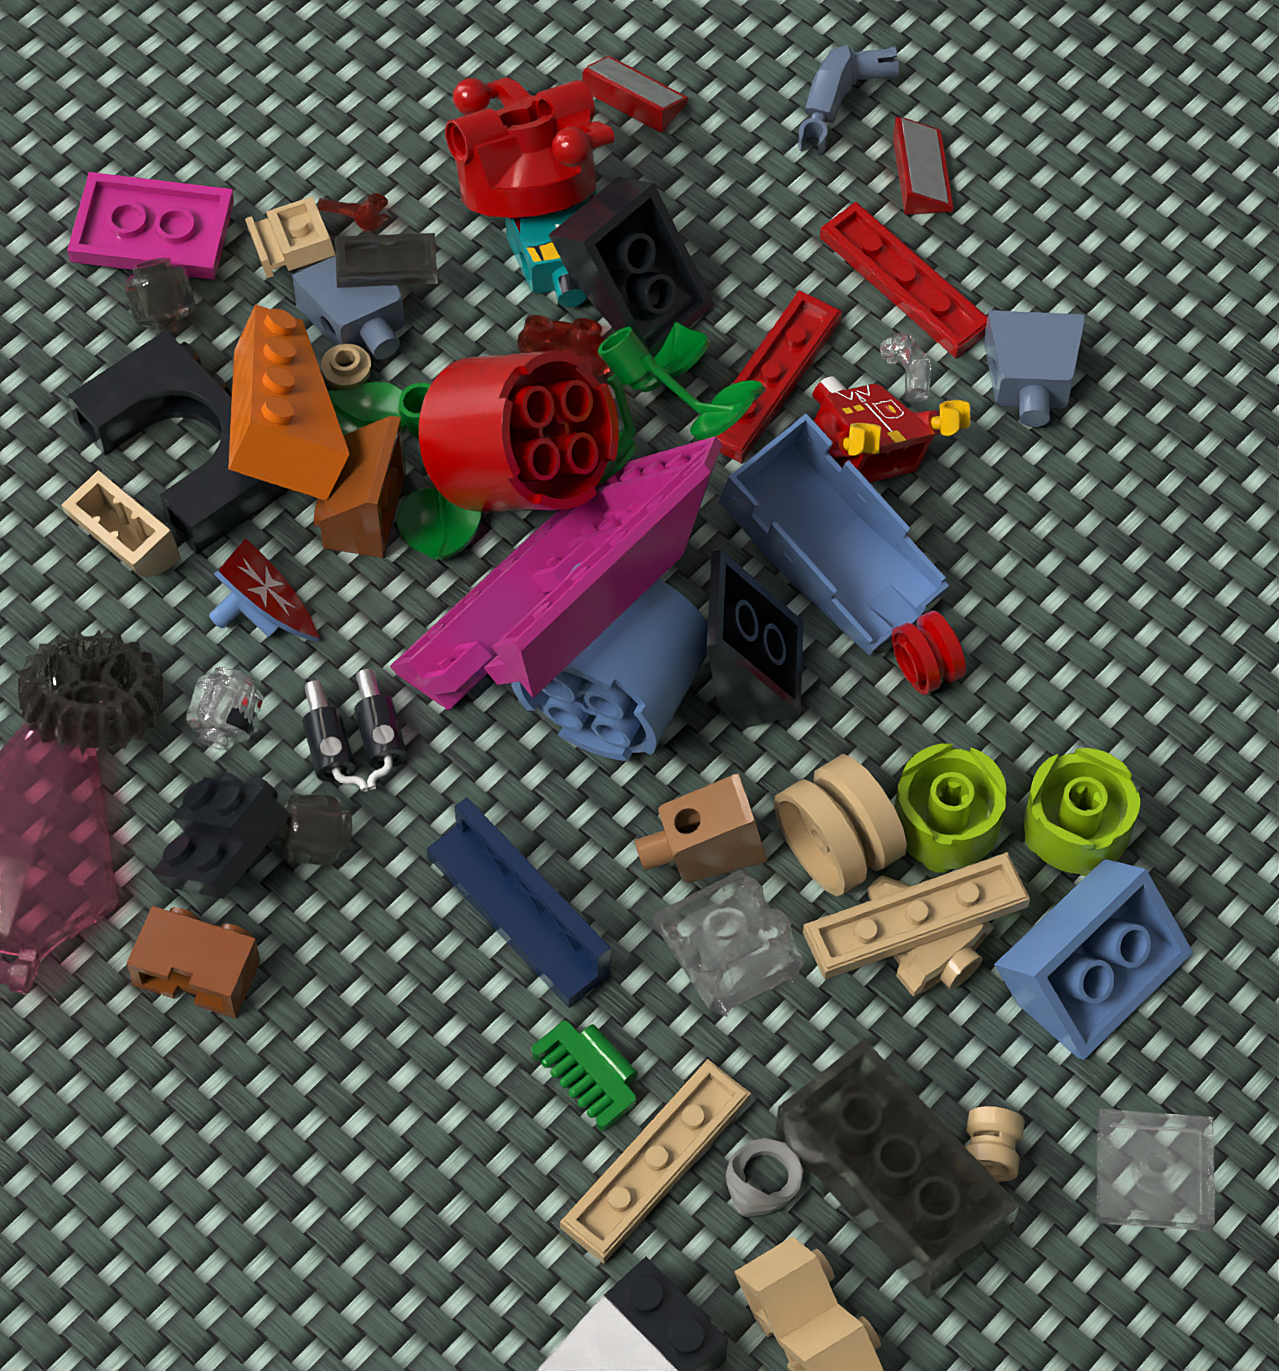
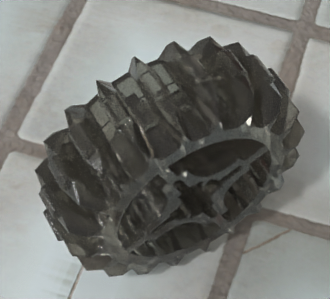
M77 630L74 638L71 639L56 635L53 645L39 644L37 653L27 656L24 669L21 670L20 677L18 678V706L22 717H25V721L28 723L29 731L38 732L43 743L57 740L61 751L70 746L78 747L82 755L88 748H99L105 755L110 745L126 749L130 738L143 740L145 731L155 727L164 702L163 677L160 674V667L156 666L153 661L152 653L142 652L138 641L124 644L120 633L112 638L103 637L100 630L94 636H83Z

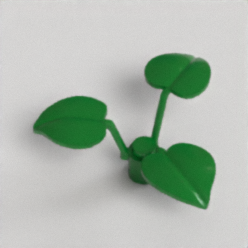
M674 322L662 349L653 358L631 327H625L616 331L600 345L598 354L614 373L607 379V382L614 390L624 428L622 432H619L616 459L607 463L597 485L602 484L615 475L628 462L637 449L636 443L631 440L635 436L636 430L623 390L624 385H629L633 390L640 389L642 392H649L664 383L693 410L701 414L690 428L691 434L697 440L718 436L733 426L746 413L751 404L764 393L766 388L758 381H741L721 390L711 404L701 403L673 378L685 373L706 352L710 345V340L704 333L690 330L682 324Z
M368 382L352 389L328 390L343 436L388 416L401 417L402 433H405L408 428L410 434L419 439L420 412L430 384L423 382L414 383L402 391L390 383ZM436 487L435 489L421 488L410 493L399 506L397 526L403 540L411 548L433 560H443L456 555L470 544L480 528L483 512L469 511L454 505Z

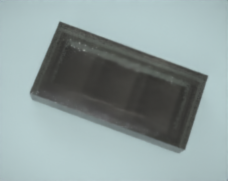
M435 233L335 236L337 288L437 284Z

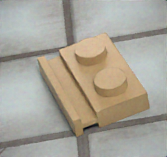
M312 196L267 211V219L255 223L252 217L245 219L267 278L274 276L273 269L286 265L288 271L297 268L306 269L324 261L326 258L335 256L331 239Z

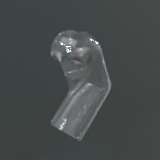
M894 333L893 337L885 338L880 346L882 358L887 359V363L891 365L900 362L906 370L905 398L913 402L927 400L930 390V358L909 334Z

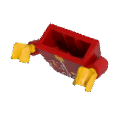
M830 376L822 380L815 387L812 394L815 401L820 405L814 422L833 442L828 453L841 468L849 460L869 483L917 471L935 435L951 436L957 433L959 429H966L971 424L970 404L967 401L951 400L943 402L939 405L940 412L937 410L914 412L905 407L882 386L874 383L846 389L834 376Z

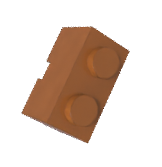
M152 906L126 964L133 986L173 999L179 989L196 995L194 999L195 1006L236 1019L261 960L256 938H253L248 931L239 926L222 924L221 927L202 922L194 913L182 908L173 907L168 911Z

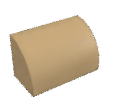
M99 470L61 504L63 511L142 577H153L161 574L181 559L171 530Z

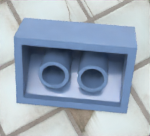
M1104 859L994 965L1019 1007L1079 1059L1085 1060L1194 952L1148 871L1145 868Z

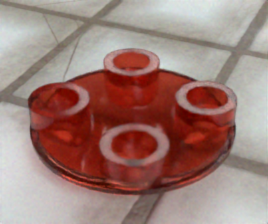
M531 315L525 319L524 328L519 333L517 339V347L520 353L545 351L571 352L582 357L581 362L592 372L595 378L611 370L598 354V348L605 339L601 336L602 326L596 321L588 318H578L573 323L552 321L541 315Z

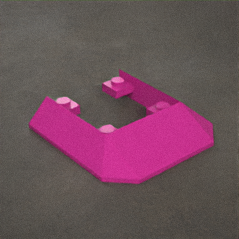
M715 436L628 461L615 475L595 487L597 494L591 500L572 509L557 510L390 665L391 669L402 679L448 711L487 674L491 676L497 685L520 682L532 698L536 697L683 556L722 443ZM577 564H579V565L571 572V570L573 569V567L576 566Z

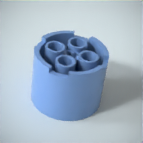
M577 564L576 566H574L573 569L571 570V572H572L579 564ZM658 579L536 697L532 698L520 682H513L511 685L518 700L527 711H535L537 707L553 722L562 727L558 733L559 737L579 748L606 758L628 761L632 753L646 752L652 755L708 655V623L699 610L686 597L667 583Z

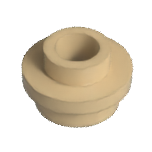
M336 345L330 348L321 360L322 376L336 390L356 388L365 383L370 376V357L363 348L357 345ZM346 363L352 364V365L347 366V367H342V366H340V365L346 364Z

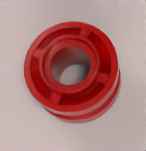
M932 610L919 616L917 627L910 622H906L892 630V644L897 663L906 679L920 694L927 695L938 690L941 685V679L947 683H952L965 676L966 663L959 639L945 618L937 611Z

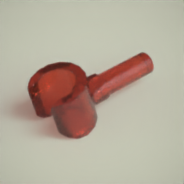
M378 193L371 194L361 204L344 203L319 198L317 209L320 211L347 215L354 218L361 229L369 232L379 228L389 218L388 215L379 213L388 205V200L385 196Z

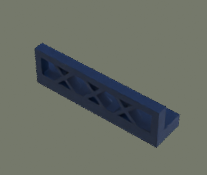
M466 797L454 806L456 826L427 848L428 858L560 1000L570 1008L611 975V948Z

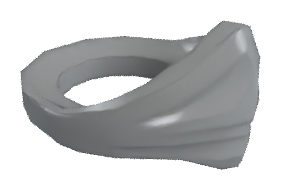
M768 1138L749 1141L733 1154L725 1175L727 1187L736 1210L741 1216L752 1217L769 1214L788 1205L796 1198L800 1190L803 1169L798 1155L784 1142ZM759 1155L775 1157L787 1169L788 1181L780 1191L767 1195L745 1182L744 1168L752 1158Z

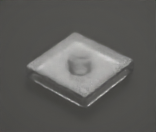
M1100 1109L1097 1116V1223L1212 1231L1215 1225L1213 1117Z

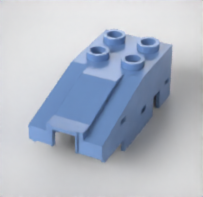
M805 413L728 477L718 503L778 570L870 656L892 638V630L895 627L906 622L913 624L925 612L926 607L942 595L949 585L945 581L946 577L908 537L907 534L911 528L848 460L843 468H841L828 452L833 442Z

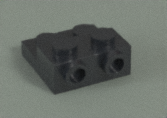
M223 771L217 779L204 777L188 789L183 797V804L171 817L184 833L168 844L163 852V859L151 873L164 887L224 899L290 815L277 802L278 793L274 787L258 776H252L247 784L226 771Z

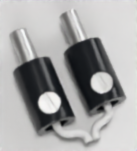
M363 669L356 674L362 700L355 705L354 711L368 763L371 768L376 769L369 776L366 783L361 777L350 776L355 771L356 766L340 709L328 706L321 681L315 680L306 683L304 688L310 712L303 717L302 723L317 778L324 782L339 781L343 784H357L362 792L368 789H375V782L378 778L387 775L391 768L402 764L408 757L392 698L387 695H380L372 669Z

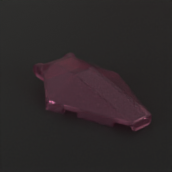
M39 706L0 750V952L18 955V959L14 963L0 961V984L9 985L10 992L29 994L42 958L65 939H72L82 929L88 928L120 906L109 841L110 834L100 765L97 757L93 721L90 715Z

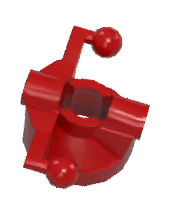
M508 77L486 84L477 78H465L456 85L453 90L452 100L458 111L465 116L449 120L446 123L445 137L450 153L456 162L461 200L469 210L493 217L518 218L540 216L564 210L578 204L596 190L593 149L613 143L615 136L613 130L608 125L599 121L592 122L595 116V105L591 92L581 80L571 81L540 91L534 96H530L517 81ZM496 98L502 102L505 108L494 111L492 108L487 107L490 104V100Z

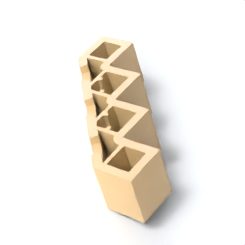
M792 1236L734 1271L754 1318L766 1336L769 1338L774 1334L776 1340L784 1349L789 1360L787 1364L789 1371H884L875 1351L881 1347L876 1331L865 1317L861 1316L856 1319L838 1304L829 1284L835 1276L829 1262L820 1250L816 1248L810 1251Z

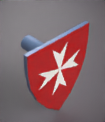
M245 538L214 573L232 592L209 614L210 619L218 627L225 628L242 612L267 637L280 627L295 636L317 642L320 637L311 616L299 596L272 563Z

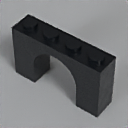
M164 330L68 395L75 424L104 455L151 424L170 418L197 420L208 425L220 436L218 448L207 462L160 494L166 522L196 554L205 550L290 490L228 469L232 404L230 389L218 374L214 373L210 376L201 367L198 355L187 342L184 341L179 344L167 330Z

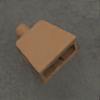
M739 773L662 804L658 811L664 830L634 840L644 871L675 861L683 882H692L767 862Z

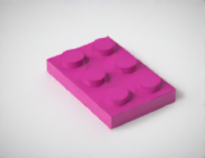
M89 172L67 249L69 260L73 263L215 280L234 205L233 189Z

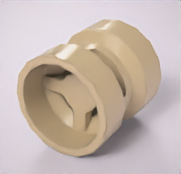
M984 1106L970 1110L966 1131L971 1140L970 1145L966 1146L963 1151L962 1170L972 1177L987 1181L1002 1182L1015 1179L1018 1175L1020 1157L1015 1149L1016 1144L1023 1138L1025 1124L1023 1117L1014 1111L999 1107Z

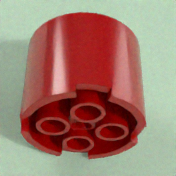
M567 351L468 357L453 362L442 370L430 385L420 412L419 445L422 460L431 481L448 501L469 511L565 510L585 504L597 494L595 487L599 483L607 463L615 461L618 450V416L615 402L607 383L599 384L592 372L581 362L582 357Z

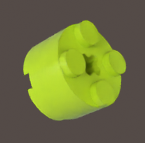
M936 744L916 753L906 763L898 783L894 808L904 829L907 842L906 851L916 860L924 863L929 870L936 873H944L950 869L967 867L980 861L992 850L999 837L1006 807L1005 778L999 767L989 756L974 748H970V751L952 748L953 744Z
M1078 748L1075 750V753L1059 757L1058 753L1048 758L1037 770L1033 778L1024 813V831L1026 845L1044 862L1061 871L1080 874L1086 877L1104 859L1116 862L1123 855L1130 842L1141 801L1139 791L1137 793L1136 787L1131 780L1132 774L1123 762L1113 755L1098 749Z

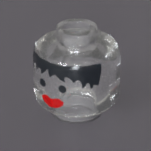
M218 667L215 668L214 674H206L198 679L187 711L186 721L190 727L200 733L198 738L200 743L218 750H229L231 743H243L251 739L263 702L262 693L254 686L255 679L234 669Z

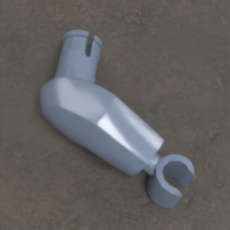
M843 45L828 53L811 84L805 107V113L811 118L803 121L799 127V150L802 151L803 142L807 138L816 137L819 139L817 155L824 153L827 146L828 132L825 122L834 123L844 96L852 91V86L856 85L857 80L898 77L899 64L898 61H895V57H897L895 46L886 49L854 52L853 48Z

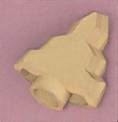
M881 875L868 886L867 893L871 901L911 886ZM988 921L893 955L899 964L897 978L913 997L926 992L940 981L950 990L958 988L980 966L982 957L975 950L993 930V925Z

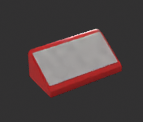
M611 56L588 65L582 72V82L589 88L593 97L660 133H663L688 102L687 96Z
M896 117L893 142L904 214L953 212L941 130L907 118Z

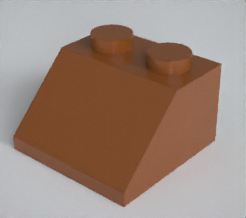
M388 416L344 435L350 455L327 501L318 498L314 511V527L321 529L323 548L384 558L406 477L401 417Z

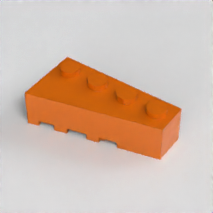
M255 304L234 350L228 469L327 501L350 453L304 322L284 310L268 309Z

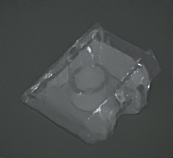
M743 869L656 912L652 919L707 1008L725 1017L728 1016L730 1009L786 980L794 982L805 962V959L794 944L789 919L782 911L770 908L765 900L763 887Z

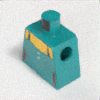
M597 190L584 201L564 210L540 216L505 217L507 241L530 290L537 294L555 291L557 301L563 307L580 305L586 300L587 296L568 274L549 234L596 196Z

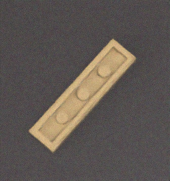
M1004 853L806 923L803 927V934L823 979L826 980L1027 908L1030 898L1008 853Z
M707 1059L560 1221V1229L604 1264L750 1102L751 1093Z

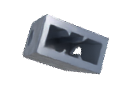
M374 237L346 251L369 252L372 250L383 251L377 237ZM339 254L292 275L296 305L334 346L354 344L364 347L367 345L376 359H385L398 350L400 340L394 332L400 330L405 325L403 300L395 280L340 283Z
M989 310L984 335V348L995 401L1001 406L1019 407V420L1023 425L1029 427L1043 426L1050 420V408L1062 409L1068 405L1083 331L1084 314Z

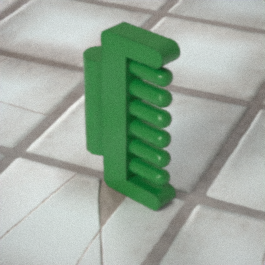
M562 1021L532 1046L533 1058L535 1060H542L541 1064L544 1068H550L564 1055H568L551 1069L550 1074L554 1078L560 1077L574 1064H577L560 1079L559 1084L561 1087H569L583 1074H586L569 1089L570 1097H578L592 1084H595L594 1087L578 1099L579 1107L586 1108L600 1095L604 1094L603 1097L587 1109L588 1117H596L598 1130L606 1131L636 1106V1096L627 1085L637 1077L638 1071L594 1024L589 1025L579 1034L568 1021Z

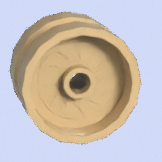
M842 754L815 770L813 783L802 779L775 795L774 810L788 845L812 879L825 891L835 896H840L865 881L867 867L875 871L881 870L906 853L907 842L904 829L894 806L870 772L850 756Z

